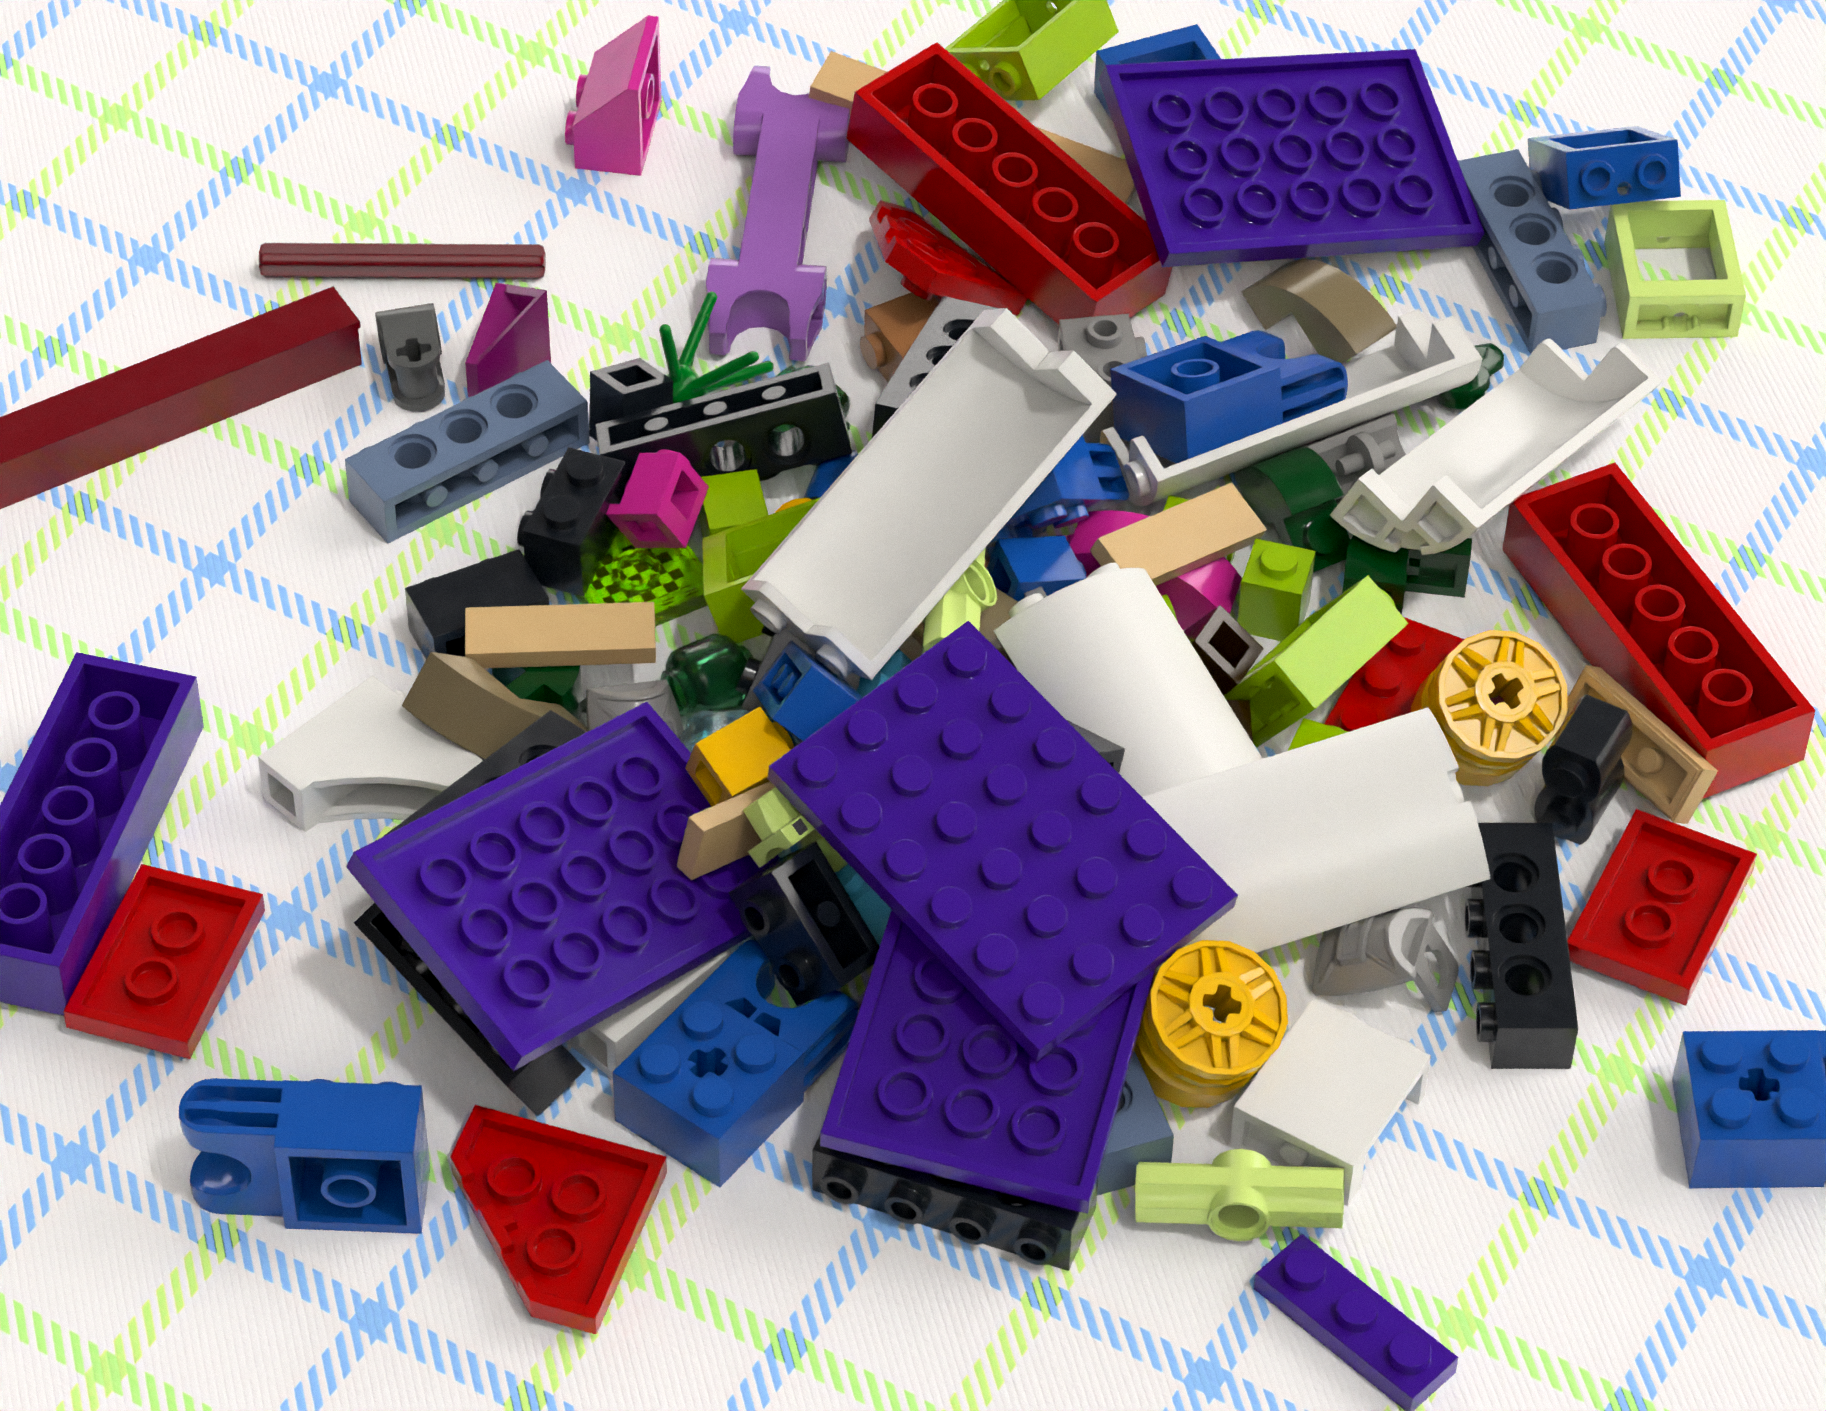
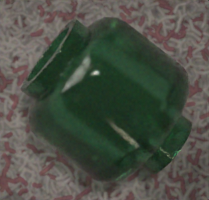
M713 633L673 650L666 661L665 671L662 672L660 680L667 679L681 717L685 716L688 720L698 724H706L741 709L740 705L745 695L735 691V687L749 657H753V655L745 646H739L731 637L721 633Z

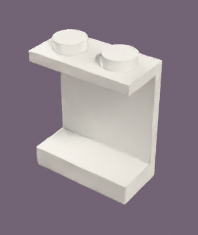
M1312 998L1282 1039L1279 1048L1266 1061L1234 1105L1230 1147L1233 1149L1253 1150L1260 1153L1270 1161L1271 1166L1344 1168V1205L1348 1206L1361 1188L1366 1154L1405 1098L1418 1105L1424 1098L1431 1055L1419 1050L1415 1045L1403 1038L1393 1037L1358 1020L1346 1010L1335 1009Z

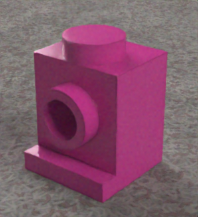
M666 449L659 450L656 453H639L630 479L626 483L620 504H610L606 515L635 548H686L709 486L693 469L690 461L681 453Z

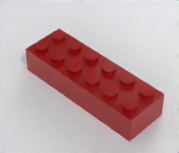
M938 42L854 92L846 139L1058 325L1059 320L1119 314H1129L1131 318L1166 294L1173 267L1162 268L1147 222Z
M1615 462L1521 495L1509 505L1503 552L1592 666L1602 668L1718 770L1702 799L1804 760L1816 710Z

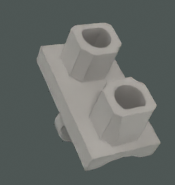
M1388 413L1302 446L1318 453L1334 473L1344 493L1343 496L1335 498V500L1344 497L1358 478L1370 469H1373L1379 475L1406 455L1399 440L1397 420L1394 413Z

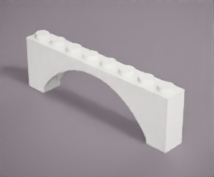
M371 675L259 755L258 763L263 798L304 832H307L319 823L352 819L405 820L485 759L479 758L476 754L450 741L421 722L401 706L407 696L404 692L398 689L393 691L374 675ZM729 950L724 951L571 1038V1047L613 1080L612 1072L730 956Z

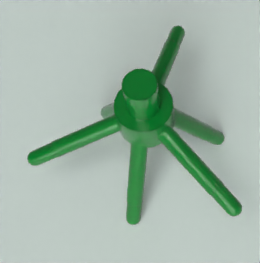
M713 291L706 294L679 359L670 326L662 324L659 328L669 372L666 376L673 380V404L708 395L709 392L755 378L774 369L771 361L749 366L759 360V354L756 351H751L700 377L692 368L695 352L717 300V294Z

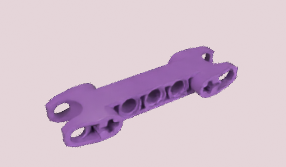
M754 65L745 84L738 93L733 129L734 155L756 156L739 260L710 258L706 294L710 291L717 294L716 303L707 323L709 329V354L726 355L730 352L731 344L738 334L749 328L766 327L779 331L788 339L790 347L789 360L806 361L817 336L822 330L827 293V266L803 264L818 161L847 162L850 143L846 139L850 120L849 108L808 98L809 94L793 95L781 92L772 85L770 66Z

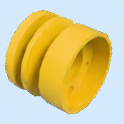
M1487 630L1464 639L1420 684L1411 706V712L1429 707L1441 727L1458 764L1459 770L1455 774L1459 784L1488 787L1512 778L1558 734L1568 711L1567 683L1558 662L1539 642L1515 631ZM1500 695L1505 701L1494 705L1490 698Z
M1201 940L1178 949L1155 973L1147 996V1005L1134 1048L1154 1094L1180 1107L1209 1108L1232 1099L1279 1048L1288 1024L1287 996L1275 971L1252 950L1231 941ZM1205 1006H1210V1007L1215 1008V1009H1214V1017H1215V1019H1217L1218 1021H1221L1222 1023H1218V1022H1216V1021H1213V1010L1210 1009V1008H1208V1007H1205Z

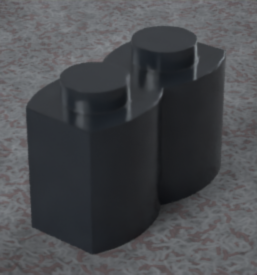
M1585 694L1576 703L1544 754L1541 767L1545 785L1536 798L1534 813L1537 823L1553 824L1555 837L1567 839L1579 845L1586 842L1620 788L1624 779V764L1621 756L1632 737V722L1628 711Z

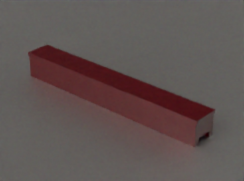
M332 286L1 416L0 509L362 365L358 328H361L360 320L335 287Z

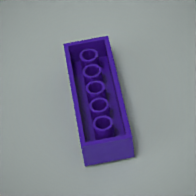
M79 652L75 653L0 804V1002L64 1016L63 1011L134 878L204 728L197 676Z

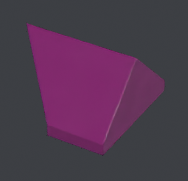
M495 283L465 362L468 397L481 393L511 378L513 375L530 369L546 360L551 363L547 290Z

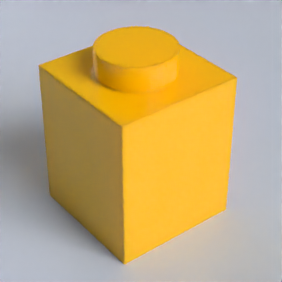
M758 707L695 743L685 769L710 805L714 806L769 782L767 779L769 765L793 749L794 744L786 729L778 722L772 723L762 708Z

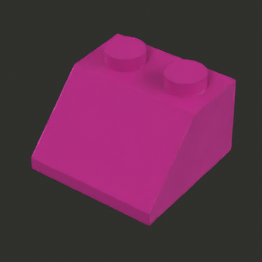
M647 15L595 51L588 75H579L576 88V106L578 110L568 112L565 125V143L567 145H574L575 169L642 175L662 103L659 16Z

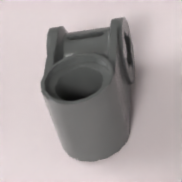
M429 303L375 312L383 364L387 365L392 395L396 405L412 412L433 409L442 402L446 391L440 363L442 349L434 304Z

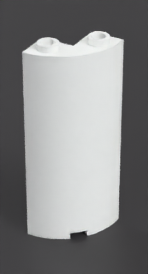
M1007 308L983 310L741 588L755 602L750 611L764 626L774 633L779 634L786 628L802 642L817 652L815 654L817 659L837 677L845 679L850 673L872 680L1114 399L1117 393L1074 350L1050 352Z
M1416 309L1398 316L1394 345L1342 364L1347 371L1348 377L1347 396L1343 401L1177 464L1156 455L1143 435L1131 439L1130 445L1125 446L1114 427L1101 431L1100 444L1110 445L1114 449L1130 494L1128 500L1138 506H1146L1168 498L1169 495H1176L1295 448L1302 447L1467 384L1478 374L1483 358L1454 315L1433 322L1431 327L1421 310Z
M1545 339L1534 349L1516 372L1378 475L1373 469H1370L1358 478L1330 516L1353 535L1384 550L1395 553L1400 548L1421 550L1422 555L1446 551L1470 537L1652 393L1663 381L1623 343H1618L1611 348L1591 374L1588 375L1553 340Z
M1117 563L1103 565L1093 571L1086 579L1062 588L1045 598L1040 593L1025 597L1010 609L1009 616L1011 618L994 630L1016 669L1066 720L1125 748L1119 774L1141 796L1263 759L1145 569H1120Z
M1429 707L1142 796L1238 894L1234 908L1185 946L1201 940L1231 941L1258 953L1491 879L1480 829L1471 800L1464 802L1463 793L1455 774L1459 770L1458 764L1441 727ZM1163 962L1161 965H1159V966L1157 967V970H1158L1165 962Z

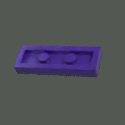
M1303 1234L1299 1235L1255 1273V1291L1405 1411H1414L1456 1373L1458 1356Z

